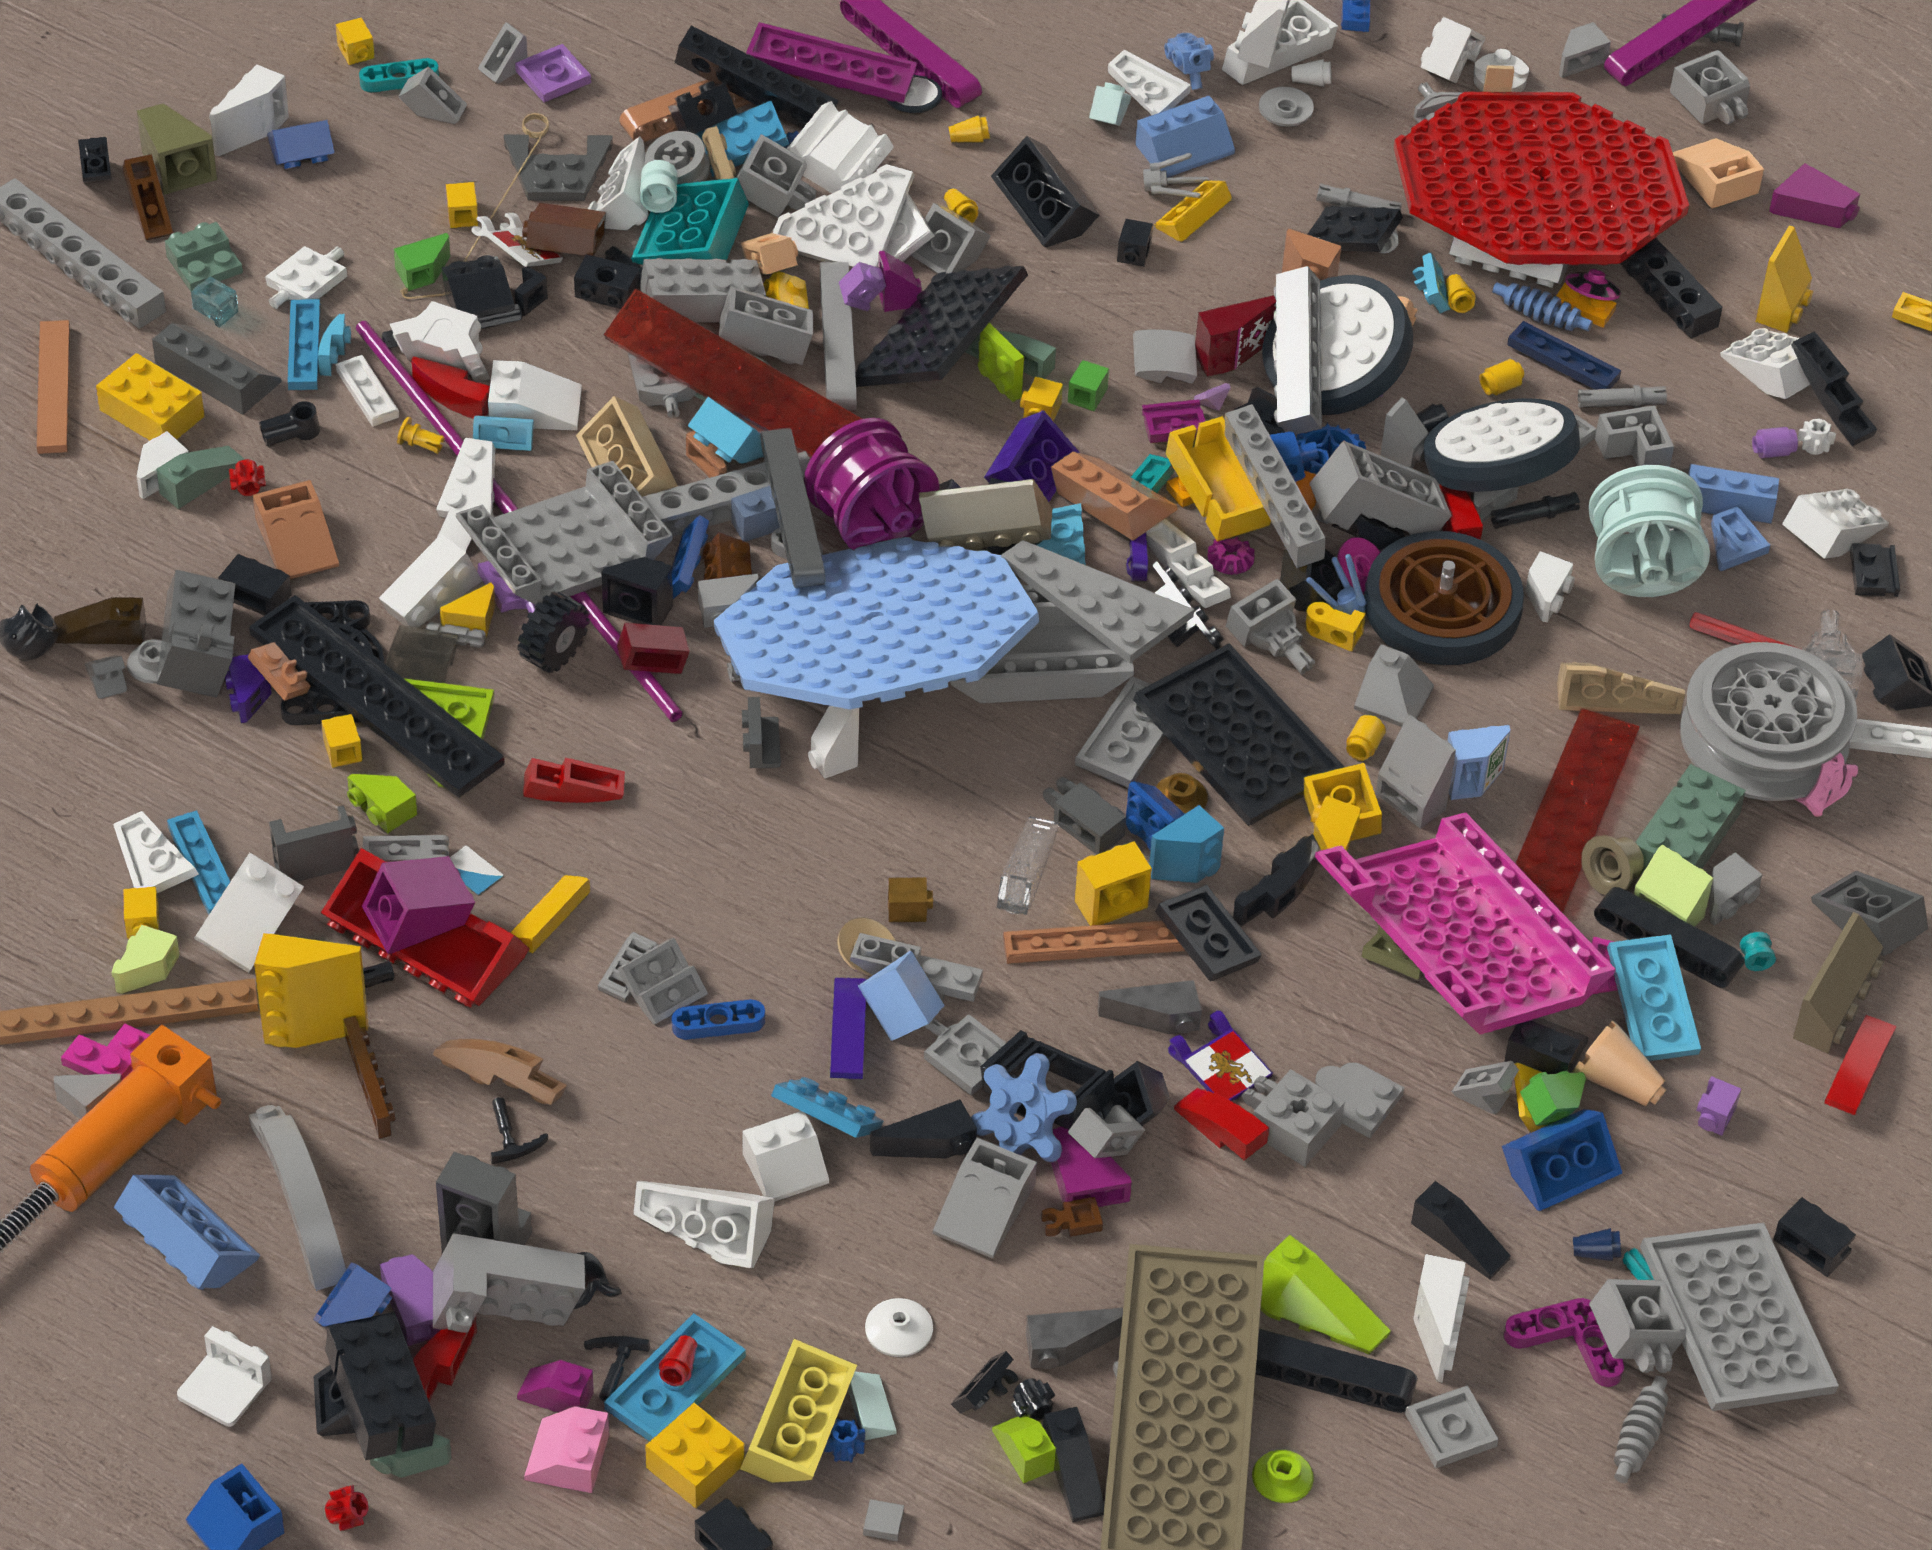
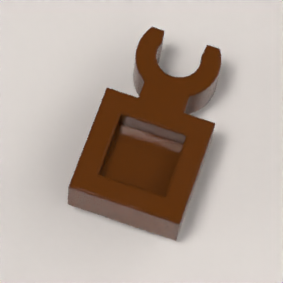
M1095 1197L1063 1202L1062 1211L1054 1208H1047L1041 1211L1042 1222H1055L1045 1225V1235L1049 1237L1056 1236L1065 1229H1068L1070 1237L1101 1232L1103 1230V1222Z

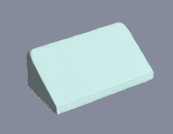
M855 1371L848 1387V1392L859 1429H865V1440L897 1434L880 1375Z

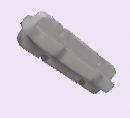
M429 622L425 632L428 640L438 641V639H441L442 642L465 646L466 643H469L471 647L481 648L484 645L486 638L485 631L473 629V631H470L466 627L448 624L442 626L441 623Z

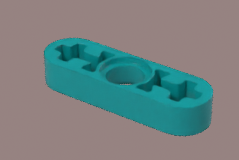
M430 58L366 66L359 72L360 87L362 90L370 93L403 89L409 78L427 67H430L439 76L438 63ZM396 73L405 74L404 77L400 78L393 77L392 75Z

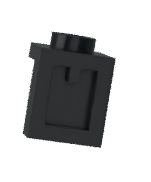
M529 266L522 268L523 283L515 290V303L520 305L523 316H526L548 299L547 277Z

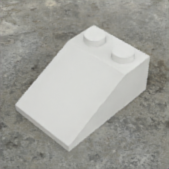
M1258 0L1255 2L1252 13L1246 12L1242 28L1246 30L1245 32L1240 30L1235 44L1236 47L1240 48L1237 59L1269 68L1283 28L1290 0Z
M493 360L488 399L489 417L534 419L533 429L577 430L582 385L525 362Z
M249 852L194 939L249 973L254 966L263 933H275L304 886Z

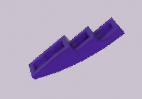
M834 979L830 1078L863 1079L866 999L858 985L867 979Z

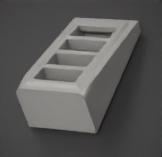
M632 932L598 984V990L626 1002L632 994L627 986L623 987L613 982L614 979L625 983L617 968L629 962L630 959L633 960L656 947L658 944Z

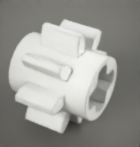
M1813 419L1810 422L1805 421L1803 429H1800L1798 434V441H1803L1802 449L1814 455L1821 454L1824 451L1829 452L1830 445L1834 444L1836 433L1830 432L1831 424L1822 419Z

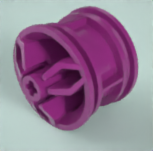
M880 418L861 419L834 432L813 454L804 475V484L809 501L826 515L834 518L835 525L843 541L852 550L896 538L911 537L924 524L919 493L939 491L938 477L933 469L918 457L910 454L898 429L889 421Z

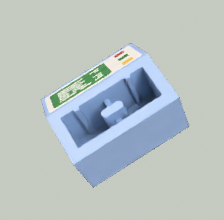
M1509 725L1449 732L1447 741L1456 749L1449 789L1451 800L1481 797L1504 770L1511 730Z

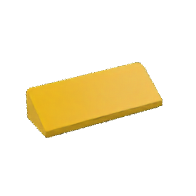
M1205 180L1192 191L1200 193L1201 197H1185L1154 224L1156 229L1177 241H1184L1231 201L1232 196L1226 181Z
M564 875L510 933L529 947V952L533 954L590 893V880L586 877Z

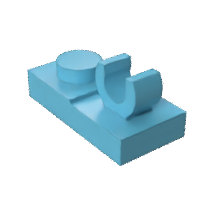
M1428 253L1422 256L1424 267H1417L1412 271L1417 279L1414 283L1419 290H1423L1428 304H1434L1441 314L1450 310L1444 272L1433 254Z
M475 416L473 421V439L492 441L494 447L498 449L531 451L533 448L534 419Z

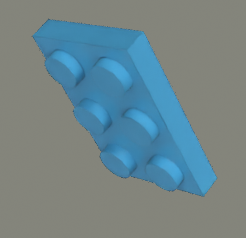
M768 101L711 126H717L719 134L724 135L727 143V150L725 152L728 160H732L734 167L744 164L761 134L782 147L789 145L772 101ZM703 130V131L698 132V133L695 134V135H697L702 141H703L702 136H703L705 130ZM711 166L710 172H711L712 177H713V176H715V175H714V172H713V169H712V166Z
M801 1077L799 1080L778 1083L771 1094L772 1097L855 1138L870 1135L871 1131L881 1128L884 1120L875 1116L876 1112L873 1109L863 1105H857L856 1107L847 1103L848 1098L834 1091L827 1093L818 1088L819 1083L805 1077Z

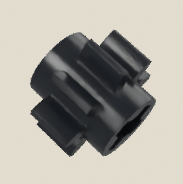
M1031 1378L1021 1382L1015 1388L1013 1395L1015 1401L1011 1405L1019 1418L1026 1415L1040 1421L1044 1419V1414L1052 1412L1054 1403L1051 1399L1056 1395L1048 1382L1043 1384L1041 1380L1037 1381Z

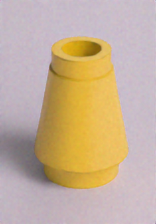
M979 115L953 126H948L951 143L984 142V139H990L986 117L979 118Z
M954 188L945 193L944 200L949 209L971 223L977 219L978 205L976 202Z
M1450 275L1446 279L1449 307L1458 313L1470 311L1475 304L1476 295L1460 275Z

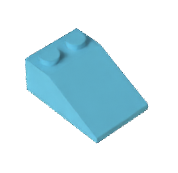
M710 397L705 400L688 424L690 428L696 431L693 435L695 439L707 447L710 442L718 447L715 453L729 463L732 459L743 464L763 457L760 432Z

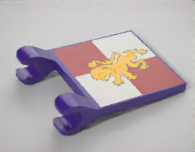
M1216 1011L1210 1015L1211 1021L1208 1023V1028L1218 1036L1217 1038L1192 1052L1185 1039L1181 1035H1177L1170 1039L1171 1045L1168 1047V1053L1174 1059L1182 1062L1207 1091L1234 1101L1242 1096L1248 1088H1255L1253 1082L1260 1075L1269 1079L1273 1073L1232 1029L1223 1012Z

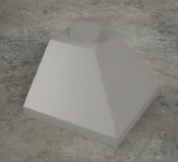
M1381 644L1368 666L1354 709L1402 727L1408 715L1411 714L1417 719L1433 691L1434 685L1410 655Z

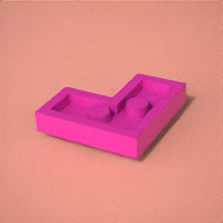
M124 1023L107 1046L79 1034L61 1056L62 1065L83 1075L121 1074V1079L123 1080L133 1071L130 1053L150 1034Z

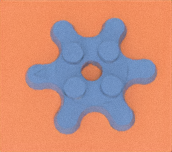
M1036 1053L1026 1060L1024 1070L1018 1078L1011 1077L1006 1068L999 1064L992 1065L985 1070L984 1080L992 1090L990 1095L991 1105L986 1111H979L972 1115L971 1119L977 1127V1135L985 1136L995 1133V1137L999 1140V1147L1022 1155L1028 1148H1034L1044 1161L1054 1162L1061 1155L1062 1145L1053 1134V1123L1058 1116L1070 1114L1074 1111L1077 1105L1076 1096L1070 1090H1061L1056 1093L1048 1090L1045 1078L1050 1066L1049 1060L1045 1055ZM1022 1103L1026 1108V1115L1022 1121H1019L1014 1114H1016L1018 1107Z

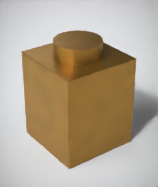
M888 878V922H927V909H933V890H927V878Z

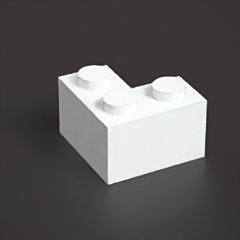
M1443 17L1441 22H1438L1434 27L1432 33L1434 38L1430 47H1427L1422 54L1421 68L1457 83L1467 59L1473 62L1476 61L1486 37L1466 26Z

